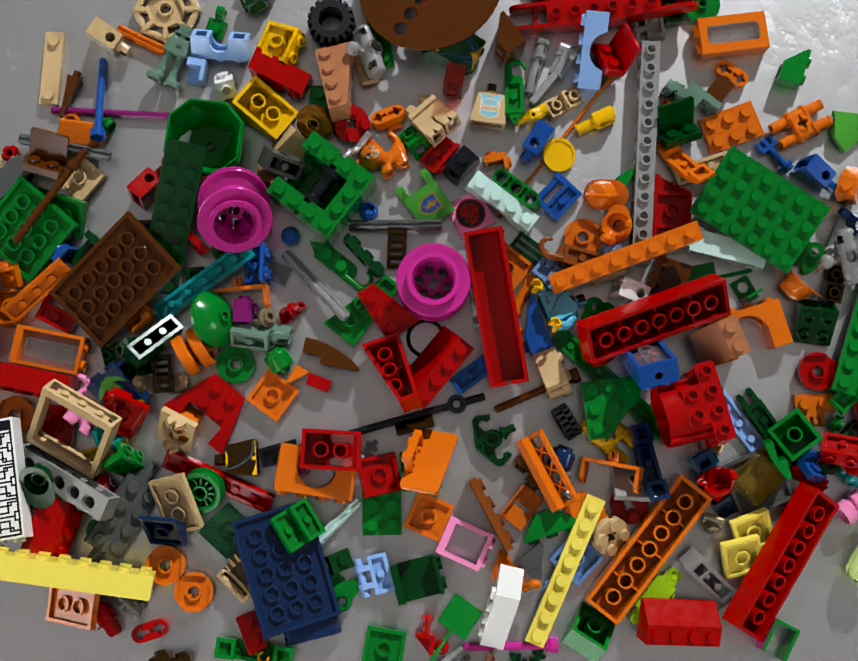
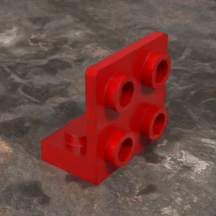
M627 23L621 25L609 44L594 43L590 48L604 75L616 77L624 76L642 50Z

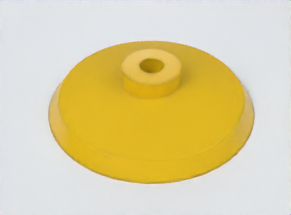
M555 138L549 141L543 152L546 165L556 172H563L571 168L576 157L573 145L563 138Z

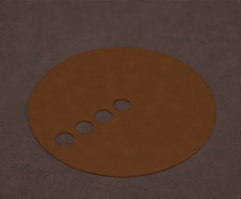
M360 0V5L368 23L387 41L407 49L435 50L457 44L474 34L493 14L499 0H427L423 4H416L414 0ZM408 8H415L417 10V16L412 20L404 17V12ZM399 23H404L408 27L403 35H397L394 32V27Z

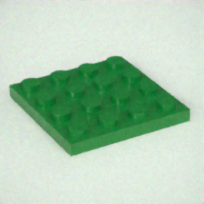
M20 175L0 200V257L4 261H10V264L19 263L21 276L30 283L52 260L50 258L53 256L55 248L65 244L79 224L51 201L19 244L11 240L45 197V194L29 179Z

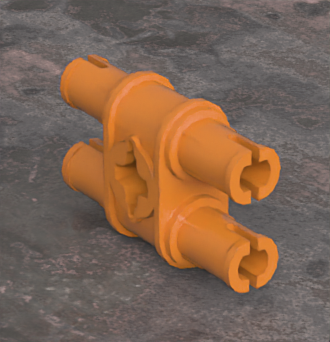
M820 99L806 106L800 105L797 109L784 113L782 118L768 125L772 135L785 128L789 129L791 134L778 140V146L782 151L795 144H803L807 139L818 136L820 131L833 125V120L829 115L815 122L810 117V115L824 108Z

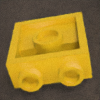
M269 20L257 46L262 49L263 54L271 58L273 55L279 57V62L286 65L295 64L298 60L297 53L299 48L305 45V34L299 28Z

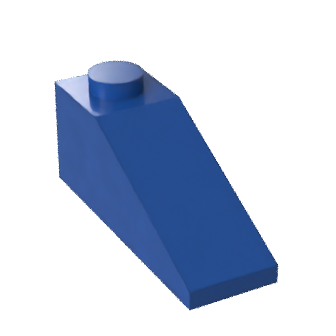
M533 293L528 297L524 331L525 342H523L525 353L529 352L530 356L553 347Z

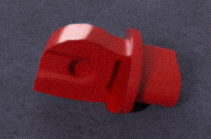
M303 302L289 303L287 307L282 308L279 311L281 325H287L294 321L301 314V311L306 308Z

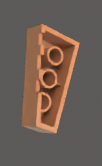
M349 42L315 49L332 122L348 119L351 116L354 56H350L346 52V45Z

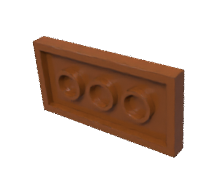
M476 477L468 479L467 481L502 547L506 552L513 549L512 543H514V540L508 530L504 531L502 526L505 523L500 514H495L492 508L496 506L490 496H485L483 490L486 488L480 478L476 479Z

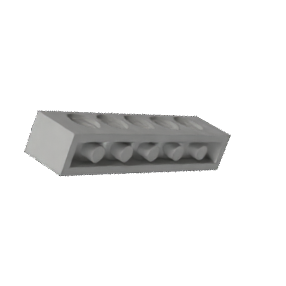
M31 443L23 444L26 467H32L36 463H41L50 469L53 474L52 484L54 491L63 501L72 503L76 506L77 510L88 513L96 521H103L113 517L120 496Z

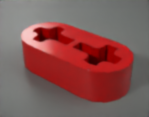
M158 618L136 626L132 630L131 637L136 643H144L167 634L170 624L165 618ZM158 622L160 623V625L164 624L165 628L162 629V633L160 630L153 631L152 629L158 626ZM139 629L141 631H149V633L143 636V639L141 636H137Z

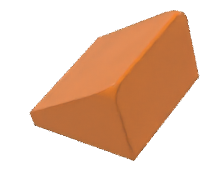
M296 365L287 382L293 384L308 376L310 372Z

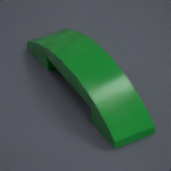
M217 637L214 658L258 661L257 657L260 652L250 656L242 638ZM267 642L269 648L263 650L265 652L261 656L263 660H267L268 656L271 655L270 661H293L295 648Z

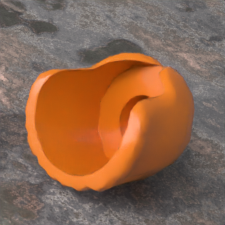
M147 304L127 324V328L132 335L147 328L154 322L155 314L151 306Z

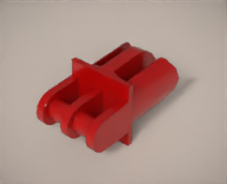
M106 601L99 603L97 624L100 628L98 630L103 628L109 637H114L122 631V627L116 619L120 615H116Z

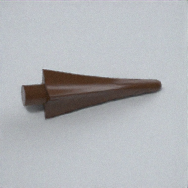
M74 70L72 76L67 74L59 118H63L70 102L83 84L80 81L82 73Z

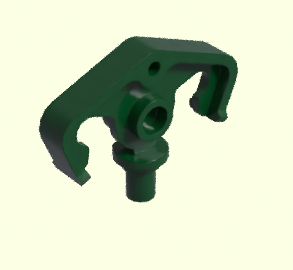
M490 414L475 416L472 420L475 448L495 465L503 466L512 454L507 451L503 453V458L498 459L495 455V449L501 445L503 437L507 440L509 434L516 431L515 426L512 423L505 428L498 427L500 431L491 429L485 432L479 427V422L489 421Z

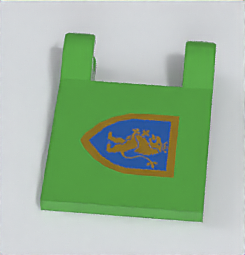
M428 169L420 171V175L427 184L409 196L404 187L396 189V193L415 219L442 220L456 210Z

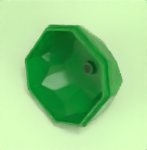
M190 98L168 115L163 152L165 151L167 138L206 147L209 143H212V148L206 149L201 176H208L221 168L235 167L241 160L245 123L228 102Z

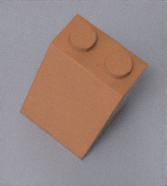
M736 314L688 334L700 362L712 360L716 366L752 352Z

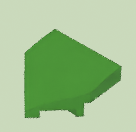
M832 111L833 125L828 135H832V139L840 152H846L858 142V113Z

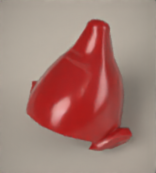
M715 466L702 473L697 478L696 484L702 485L708 495L713 497L716 502H720L724 496L730 494L738 474L731 468Z

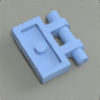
M386 551L366 556L368 561L366 565L362 564L361 558L354 559V572L358 576V588L362 592L363 598L370 597L369 589L371 588L375 589L376 595L395 591ZM370 570L371 582H367L365 571Z

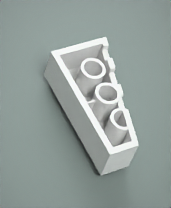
M500 564L495 586H492L490 599L487 601V612H484L482 624L479 626L478 636H481L480 645L499 650L504 649L520 603L524 569Z

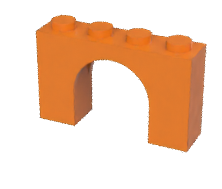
M772 297L760 300L761 304L754 305L753 302L743 305V309L738 311L732 308L730 309L731 315L702 325L704 328L736 314L738 320L749 318L756 321L762 327L769 349L793 343L779 298L772 300ZM737 357V358H734V359H732V360L726 361V362H724V363H727V362H730V361H734V360H737V359H739V358Z
M280 442L273 490H277L276 494L288 496V493L292 492L296 493V497L308 498V495L316 496L315 500L321 501L333 498L336 503L341 504L352 501L356 478L355 471L335 470L332 478L326 484L318 487L308 486L301 480L298 474L301 445Z

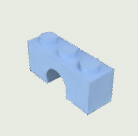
M194 29L190 36L191 56L194 58L216 59L220 62L229 60L243 63L248 62L251 54L250 33L231 32L228 44L226 45L218 44L214 40L213 30Z

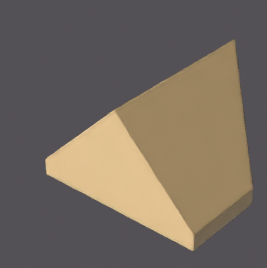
M289 124L277 140L273 139L272 148L302 160L305 157L302 144L306 139Z

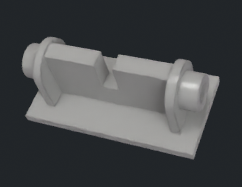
M108 596V599L118 607L124 603L125 606L122 610L130 615L131 618L135 617L138 619L142 611L148 607V604L143 600Z

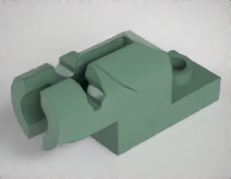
M671 78L660 92L666 99L673 96L672 102L692 96L694 98V110L698 105H701L702 109L709 114H715L723 105L695 82H692L686 89L684 88L685 85Z
M253 324L251 329L231 327L229 331L230 346L265 352L269 351L271 345L290 346L293 339V333H291L293 326L282 325L278 327V324H274L271 327H264L262 325L256 327Z

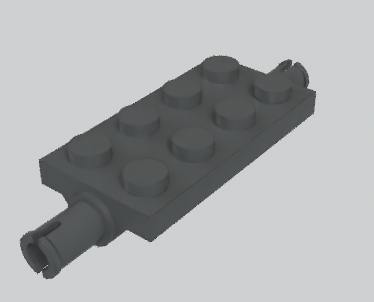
M149 461L141 475L138 476L127 472L114 492L120 496V500L113 517L103 521H95L84 541L93 547L87 558L92 559V562L98 563L102 555L106 553L119 560L141 526L139 517L147 516L154 506L155 500L148 482L152 480L160 468L155 463L153 464V462Z

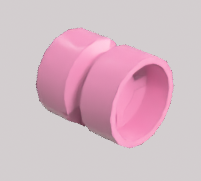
M854 489L847 495L846 500L841 499L837 502L839 508L836 514L849 526L858 520V490Z

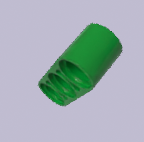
M500 168L493 173V181L533 212L540 209L542 202L535 190L505 169ZM501 177H507L504 182H498ZM521 187L520 192L513 193L515 188ZM530 198H536L534 203H527Z

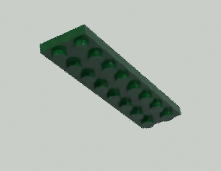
M167 138L149 233L183 269L207 147ZM182 269L159 293L169 295L179 287Z

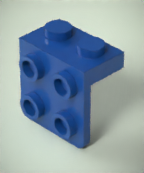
M261 242L260 247L252 249L256 257L245 264L244 285L268 284V281H271L272 271L269 270V262H272V251H270V247L265 242Z

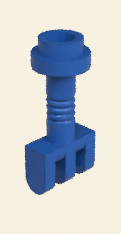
M769 134L766 136V140L762 139L760 144L754 145V148L761 156L768 153L780 166L778 169L780 173L786 174L794 167L792 165L793 162L791 160L786 162L774 149L778 142Z

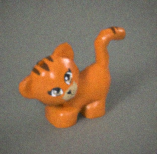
M399 123L388 127L387 135L394 144L387 152L375 140L369 139L366 146L361 150L359 159L356 162L365 169L374 170L381 167L380 173L384 180L393 176L392 169L395 166L398 171L407 169L409 167L407 162L409 159L406 155V147L400 138L394 134L396 130L402 129V124Z

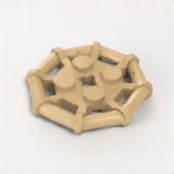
M137 0L132 8V13L135 15L141 30L140 33L164 42V44L174 34V32L169 34V29L181 24L193 29L199 14L202 13V8L199 7L197 0H189L191 6H185L183 0H150L149 5L147 4L146 7L143 6L145 0ZM165 6L171 8V10L167 14L162 13V11H164ZM147 13L150 21L146 23L142 14ZM186 13H191L187 24H185L183 21L185 20ZM157 26L163 30V34L152 30V28Z

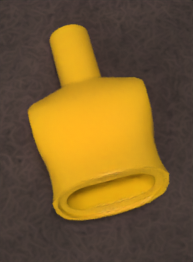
M541 103L526 111L525 116L521 117L516 127L527 121L537 123L539 118L543 120V118L549 115L546 104Z

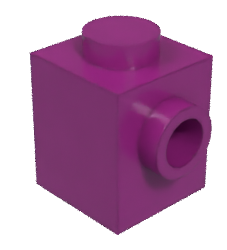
M239 296V299H233L232 322L235 324H253L255 316H258V304H255V301L250 299V296Z

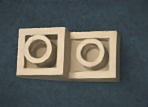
M576 85L543 103L546 104L549 110L548 118L551 121L582 104L585 100Z

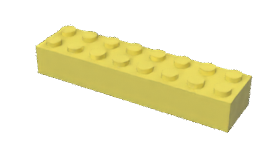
M0 546L1 581L150 601L156 576V571H152V567L141 566L139 569L132 568V564L120 563V566L112 565V561L100 560V563L92 562V559L87 557H80L77 560L71 559L72 556L66 554H59V557L51 556V553L46 551H39L38 554L30 553V549L18 548V551L9 550V546Z

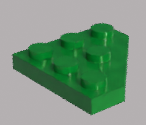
M631 376L580 382L588 440L608 439L640 397L641 389Z

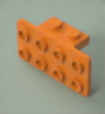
M415 429L412 437L409 436L407 450L402 453L401 462L404 463L405 471L400 482V488L437 495L456 447L458 436L456 434L427 429Z

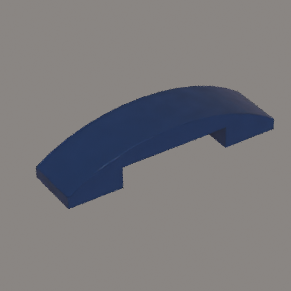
M650 422L631 425L630 431L637 467L644 468L642 483L650 501L670 499L671 496L666 479L662 478L653 446L655 439Z
M709 448L691 458L697 478L705 471L717 465ZM729 494L724 496L720 502H716L714 499L710 502L717 516L727 518L737 512L736 506Z

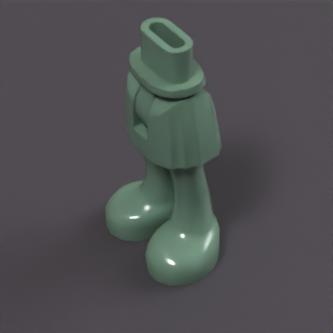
M181 24L179 29L175 30L163 47L165 53L159 66L155 70L150 69L147 71L146 76L149 79L161 84L165 71L174 56V63L163 86L179 91L180 84L177 82V76L184 60H187L188 56H190V36L194 29Z

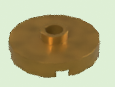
M309 104L303 107L297 114V128L306 139L313 130L324 139L331 134L333 122L331 121L330 114L323 107Z

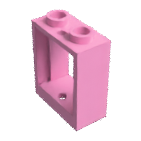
M451 515L435 552L479 572L480 567L484 569L488 560L485 557L488 549L492 550L496 539H493V533ZM456 523L487 537L476 564L445 550Z

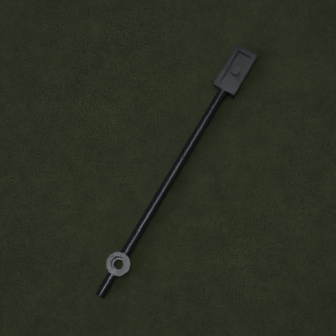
M484 393L466 398L455 394L448 399L447 403L347 431H357L366 434L448 410L454 414H459L465 410L466 405L486 399ZM454 401L460 402L459 408L453 406ZM296 439L283 442V443H290V444L301 445V444H297V440H296ZM280 443L258 449L263 468L277 464Z

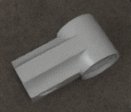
M562 41L548 75L554 72L558 75L557 81H563L570 64H573L579 48Z

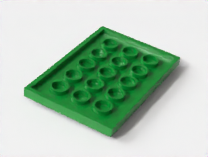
M731 146L717 166L715 176L708 180L688 212L781 271L788 273L831 207Z

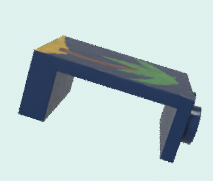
M122 359L116 364L113 361L104 368L106 372L102 375L98 372L90 379L92 383L86 387L101 405L104 402L103 396L107 390L111 391L114 386L131 393L132 398L143 403L151 394L147 389L140 393L119 369V366L124 363Z

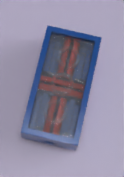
M662 340L619 355L621 363L641 390H650L655 386L671 385L676 381H680L677 358Z

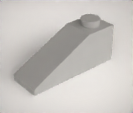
M693 546L678 559L684 568L722 605L736 593V590Z

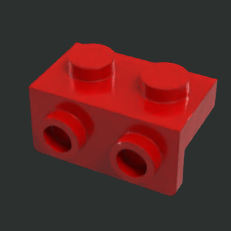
M446 137L435 148L431 145L418 163L425 169H428L435 177L439 173L443 174L446 164L459 151L460 144L458 142L454 143Z

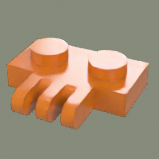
M833 393L792 395L793 410L798 407L809 422L811 419L813 427L818 426L817 419H819L820 427L825 426V413L834 412V408L827 402L833 396Z

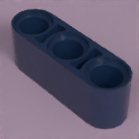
M336 615L284 633L286 646L342 632L339 616Z

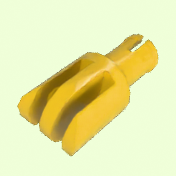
M607 106L591 113L589 119L574 125L578 135L581 136L592 129L599 131L615 123V110L612 106Z

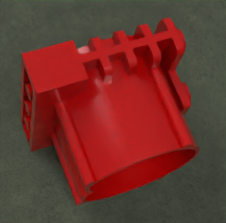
M712 360L696 363L687 373L680 377V381H676L671 385L655 386L650 390V405L657 421L660 438L668 449L700 441L702 451L707 448L721 447L736 437L719 377Z

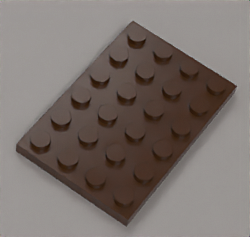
M127 211L49 293L102 349L162 290L182 267L135 216Z

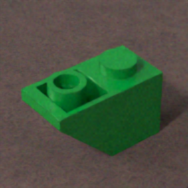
M807 49L784 60L778 68L774 84L794 91L800 85L802 86L806 79L805 69H808L812 58H810L812 50Z

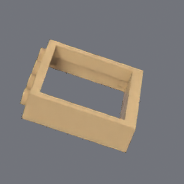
M54 378L42 388L26 441L89 478L94 479L104 469L102 461L109 456L122 417ZM51 400L105 430L94 460L42 431Z

